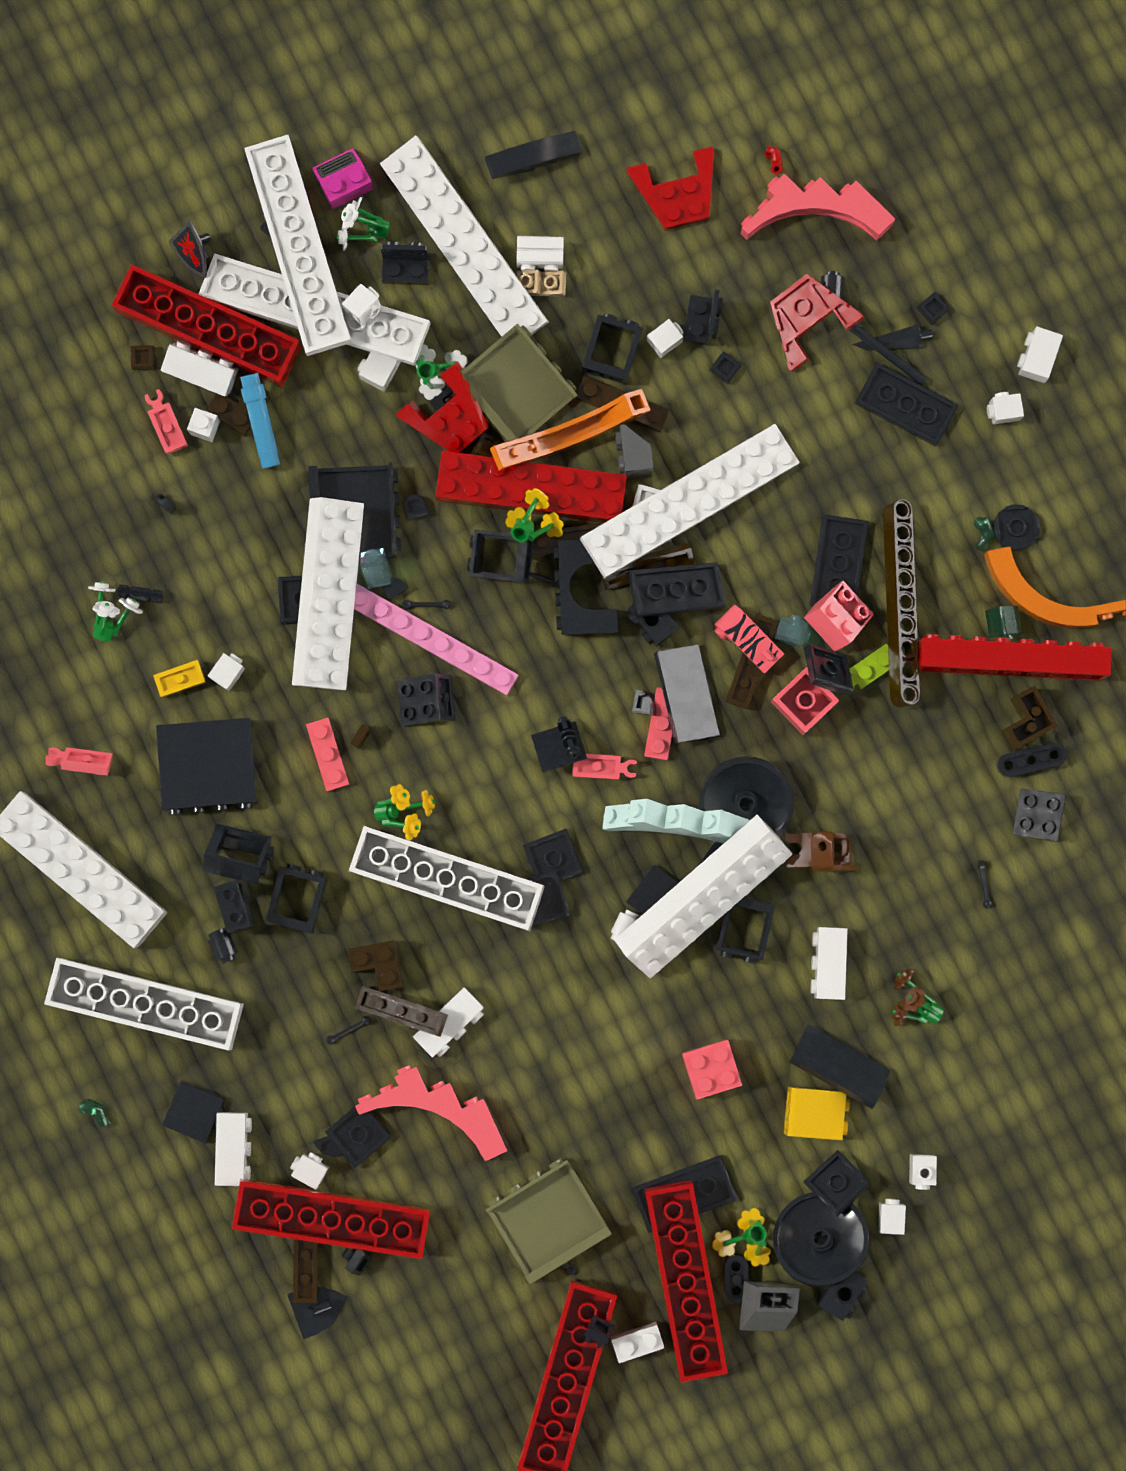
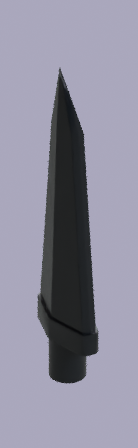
M919 324L874 338L888 349L921 348L922 340L933 338L931 329L920 331ZM864 341L852 344L866 351L874 350Z

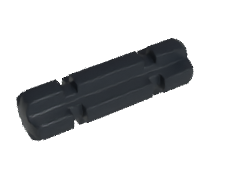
M122 584L117 589V596L120 598L130 597L131 599L147 602L151 600L154 603H162L163 591L153 589L151 591L149 588L135 586L130 588L128 585Z

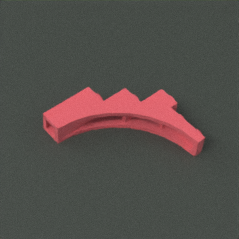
M783 174L780 178L776 176L768 184L767 187L769 189L766 196L770 201L765 199L757 208L759 211L754 216L750 214L741 223L743 227L740 234L748 240L760 229L775 221L792 216L814 214L831 216L847 221L864 230L877 241L893 226L895 218L857 181L852 185L846 184L840 190L839 194L841 196H839L821 177L816 182L811 180L802 191L790 178Z
M408 1065L397 1070L399 1075L394 1078L398 1086L394 1087L393 1084H389L379 1089L381 1094L373 1098L371 1094L357 1099L359 1104L355 1107L358 1114L390 1106H411L432 1111L450 1120L463 1130L476 1145L484 1161L507 1151L484 1099L478 1100L476 1096L465 1101L466 1107L461 1108L450 1083L445 1084L444 1081L430 1086L432 1091L428 1092L417 1067L411 1068Z

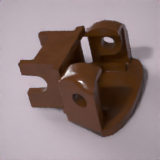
M828 831L786 834V843H795L801 846L800 853L791 855L787 859V867L812 868L813 871L818 872L859 871V866H854L851 862V843L848 835ZM822 842H825V851L821 850ZM838 844L842 846L840 853L835 851V847Z

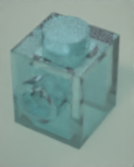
M372 549L361 553L360 568L368 589L391 584V568L384 549Z
M791 615L790 618L781 616L774 641L801 648L803 643H808L811 630L807 629L809 623L804 622V618L796 615Z

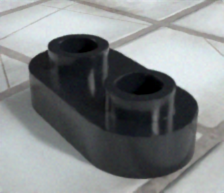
M733 1254L727 1257L724 1262V1293L730 1302L742 1303L744 1282H749L748 1263L743 1256ZM734 1262H738L740 1264L738 1270H733L731 1268V1265ZM734 1286L740 1287V1292L738 1294L732 1293V1288Z

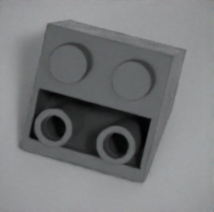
M620 425L619 432H616L615 437L616 450H621V455H618L619 474L624 473V475H627L626 479L652 477L651 445L626 425Z
M744 1282L739 1329L749 1331H784L797 1314L800 1288L788 1283Z

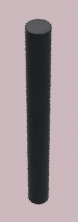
M857 324L849 329L850 332L921 386L927 378Z

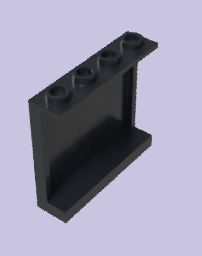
M388 462L389 465L338 468L308 466L309 502L311 498L323 497L364 503L359 560L397 558V552H401V539L396 538V529H400V515H395V506H399V492H394V483H398V469H393L392 462Z
M251 718L156 725L162 810L168 811V815L183 814L182 810L192 809V813L206 812L208 807H215V811L229 810V806L238 805L239 809L253 808V804L258 803L252 743L253 722Z

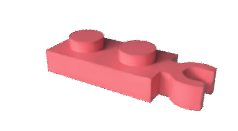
M158 389L156 390L158 394L157 400L151 401L148 394L145 395V400L148 405L153 407L152 410L147 412L164 451L168 455L187 447L188 444L170 403L162 404L164 397Z
M51 747L48 749L49 756H46V765L48 766L61 765L62 770L107 776L113 761V753L66 747L65 752Z
M586 754L587 759L573 763L572 777L619 780L620 773L628 778L636 777V773H629L627 767L629 765H637V761L628 760L625 763H620L621 756Z

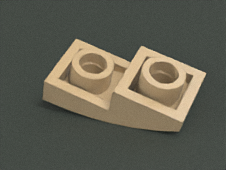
M517 271V278L530 296H565L566 273L564 271Z

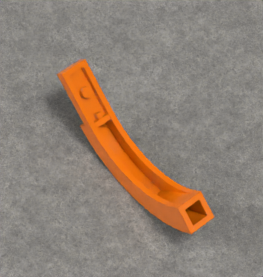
M640 389L623 394L610 403L571 421L529 436L495 445L490 450L498 470H502L528 461L533 462L587 442L651 410L643 390Z
M1011 547L990 550L984 554L989 572L1003 595L1016 608L1035 620L1060 628L1084 629L1097 626V617L1102 621L1114 618L1113 614L1122 612V616H1126V600L1090 607H1072L1058 604L1045 598L1035 591L1022 577L1013 559Z

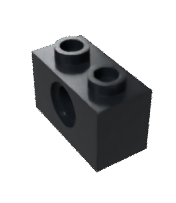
M634 604L628 608L630 613L627 616L635 627L637 625L641 627L644 631L642 636L649 645L653 643L657 647L679 630L678 625L669 614L656 615L658 623L655 626H649L645 622L646 617L636 618Z
M856 1273L841 1284L826 1287L816 1304L844 1321L845 1317L849 1319L856 1308L853 1305L858 1297L862 1298L868 1288V1285H866L868 1280L859 1273ZM842 1287L850 1289V1295L846 1299L838 1297V1291Z

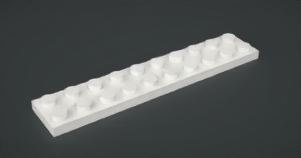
M289 135L244 148L306 355L310 356L352 343Z
M414 136L380 163L501 337L516 324H519L520 327L524 325L533 335L548 323L544 314L418 136Z
M214 253L207 271V277L204 279L198 295L223 306L298 329L282 274ZM337 292L352 342L347 345L415 366L431 324L429 320L381 305L379 313L362 326L344 310L342 303L349 295Z
M776 424L588 532L580 540L605 579L782 475L800 462Z

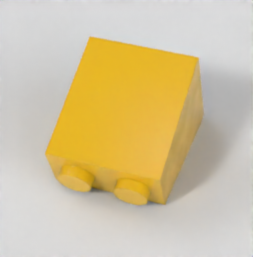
M788 1086L784 1134L793 1137L843 1140V1135H847L848 1121H844L845 1111L849 1112L850 1097H846V1094L841 1091Z

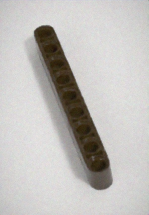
M900 499L884 508L883 528L890 699L894 706L903 708L918 702L920 684L913 512L911 504L907 500ZM900 623L903 624L904 630H902ZM901 646L904 647L905 654L902 652ZM902 668L906 672V677L902 673ZM903 691L905 692V694H906V696H907V700H905V698H904V696H903Z

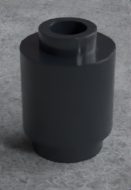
M836 271L826 272V275L821 276V284L843 299L844 277L840 276V273Z
M225 927L208 934L210 939L208 943L216 962L221 961L222 964L236 959L234 955L238 953L231 933H227Z

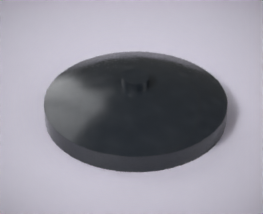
M751 756L732 758L715 767L706 777L699 796L700 810H723L748 820L758 815L778 837L787 828L794 807L791 786L782 771L764 759Z
M811 1192L797 1197L782 1210L774 1227L773 1246L780 1265L793 1279L811 1287H831L847 1281L861 1268L869 1249V1232L862 1213L853 1203L836 1217Z

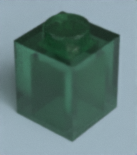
M1001 606L985 610L989 638H1010L1013 640V635L1022 633L1018 606Z

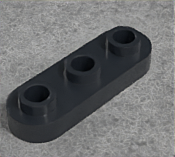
M1050 743L1007 753L998 759L997 770L1004 777H1013L1056 767L1065 762L1067 751L1059 743ZM1051 751H1055L1057 753L1056 759H1052L1050 757ZM1029 756L1035 759L1033 765L1027 762ZM1006 761L1012 764L1011 770H1007L1004 767Z

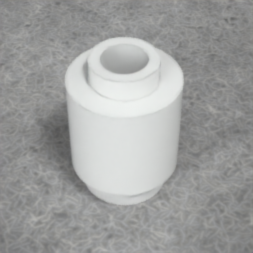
M626 910L625 914L620 912L611 930L613 933L611 939H616L638 919L639 915L629 910Z

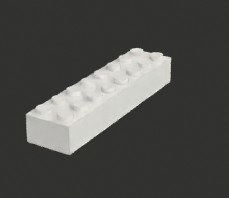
M323 497L310 499L292 685L346 690L364 503Z
M20 791L0 814V836L133 948H139L168 913L25 792Z
M756 815L614 940L625 956L649 978H652L753 888L783 864L792 853L773 830Z
M366 826L363 827L349 868L350 872L527 931L531 930L545 888L544 885Z
M56 958L44 1003L45 1005L225 1050H232L244 1005L243 1003L63 958Z

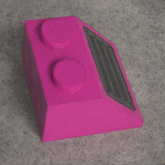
M353 148L312 168L332 209L373 190L372 181Z

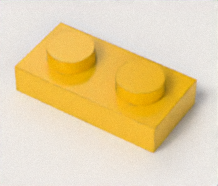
M198 660L153 675L161 698L206 683Z

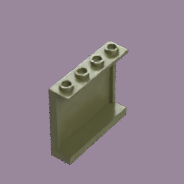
M519 324L513 326L461 371L464 379L468 380L474 401L477 400L486 421L504 442L531 435L568 402L578 396L575 393V390H577L575 385L569 379L565 381L560 375L562 372L560 367L554 361L550 363L545 357L547 354L545 349L539 343L535 345L530 339L532 335L524 325L520 327Z
M561 1158L549 1165L551 1170L542 1174L541 1171H538L529 1177L530 1183L523 1187L519 1183L508 1190L510 1195L502 1199L499 1195L488 1202L490 1207L486 1209V1212L489 1213L529 1284L612 1234L568 1159L564 1162Z

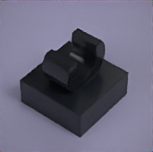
M346 1248L341 1255L349 1261L345 1269L351 1274L358 1276L361 1275L373 1258L370 1253L357 1249L355 1252L352 1249Z
M593 1315L585 1332V1342L588 1343L590 1339L598 1342L597 1348H601L602 1345L606 1346L615 1325Z

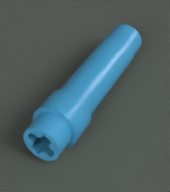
M259 373L240 377L243 387L241 393L244 403L246 402L262 468L279 465L278 450L265 400L267 397L264 384L260 382Z

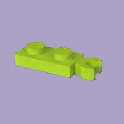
M887 644L850 668L853 689L857 684L861 690L889 671Z

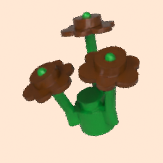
M910 968L900 971L895 978L896 983L893 987L895 990L901 989L904 984H907L911 991L905 996L906 1002L900 1000L898 1005L893 1008L892 1018L894 1019V1025L901 1026L905 1017L918 1020L924 1024L927 1021L935 1024L941 1019L943 1008L936 1004V1000L926 995L923 989H919L910 981L914 972ZM918 1010L920 1015L908 1013L907 1011L916 1012Z

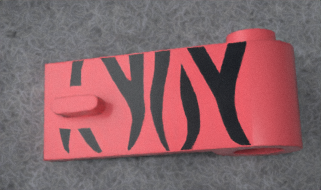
M733 605L714 624L716 627L714 632L723 641L726 638L732 641L764 674L784 655L736 605Z

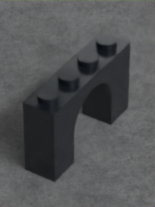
M581 540L558 541V546H553L554 560H558L559 569H554L555 583H559L560 593H555L556 607H560V616H556L557 630H561V635L618 633L617 609H585L579 606L571 596L569 586L573 573L583 565L595 564Z

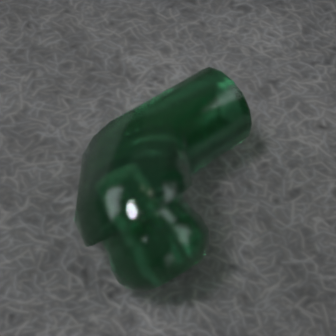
M977 517L974 521V526L980 530L981 537L976 548L986 552L994 537L993 527L987 517Z
M84 1099L79 1103V1112L95 1116L98 1128L110 1124L102 1103L92 1099Z

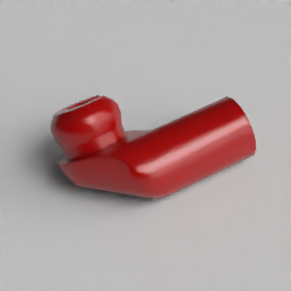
M767 146L764 156L771 159V172L778 175L782 172L783 168L780 149L776 146L775 148Z

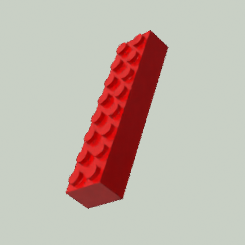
M132 264L111 305L118 314L173 339L186 342L195 349L210 352L215 358H224L233 362L234 366L248 373H259V378L283 388L302 348L300 340Z
M442 451L435 497L436 501L507 511H514L517 507H522L527 512L530 504L525 501L526 491L539 489L549 498V507L547 509L535 508L532 514L545 515L555 512L559 518L601 523L607 522L622 513L627 475L525 462L498 470L493 457Z
M927 634L926 637L918 642L919 672L1102 681L1111 674V647H1105L1104 643H1090V646H1081V642L1069 641L1067 644L1057 645L1058 641L1044 640L1043 643L1036 644L1032 639H1020V642H1010V638H996V641H987V637H973V640H963V636L957 635L949 636V639H940V635Z
M240 1178L232 1229L422 1259L430 1210L424 1207Z
M691 1180L645 1188L680 1382L728 1374L693 1183Z
M571 1280L518 1461L517 1471L568 1470L603 1345L601 1348H597L598 1342L590 1339L588 1343L585 1342V1332L593 1315L610 1323L617 1293Z

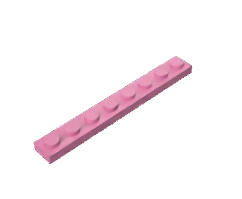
M356 583L354 610L504 695H508L518 674Z

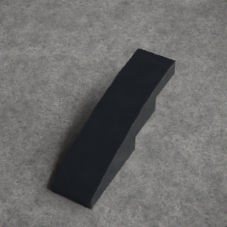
M571 131L508 148L486 156L485 161L491 178L496 179L530 172L536 167L555 164L560 159L579 156L582 153V149L576 132Z

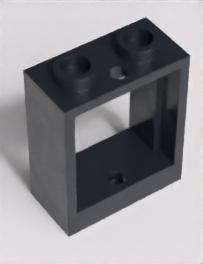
M605 313L603 316L598 314L582 365V372L626 385L643 327H639L637 322L626 320V322L619 321L616 316ZM602 325L634 334L624 369L591 360Z
M474 530V534L470 538L472 554L467 562L469 576L529 584L534 541L527 540L518 543L514 576L481 572L485 538L517 540L510 533Z
M217 824L204 854L202 872L258 885L260 877L266 875L268 868L267 860L271 861L274 847H271L272 837ZM222 847L260 856L257 864L219 856Z
M287 863L286 868L280 866L265 921L313 934L328 879L322 878L324 874L322 872L310 870L309 874L300 872L301 867ZM286 874L318 883L308 923L275 914Z
M234 880L213 887L227 933L236 934L256 927L243 882Z
M742 898L734 905L735 907L766 913L758 951L754 953L723 946L731 909L723 915L716 950L721 951L720 956L734 959V955L744 957L743 961L757 964V960L763 961L775 905Z

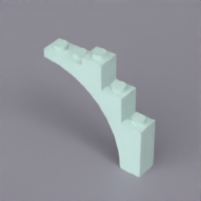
M649 799L631 800L630 804L605 806L602 829L607 831L672 833L725 843L750 820L723 810L702 811L685 804L666 806Z

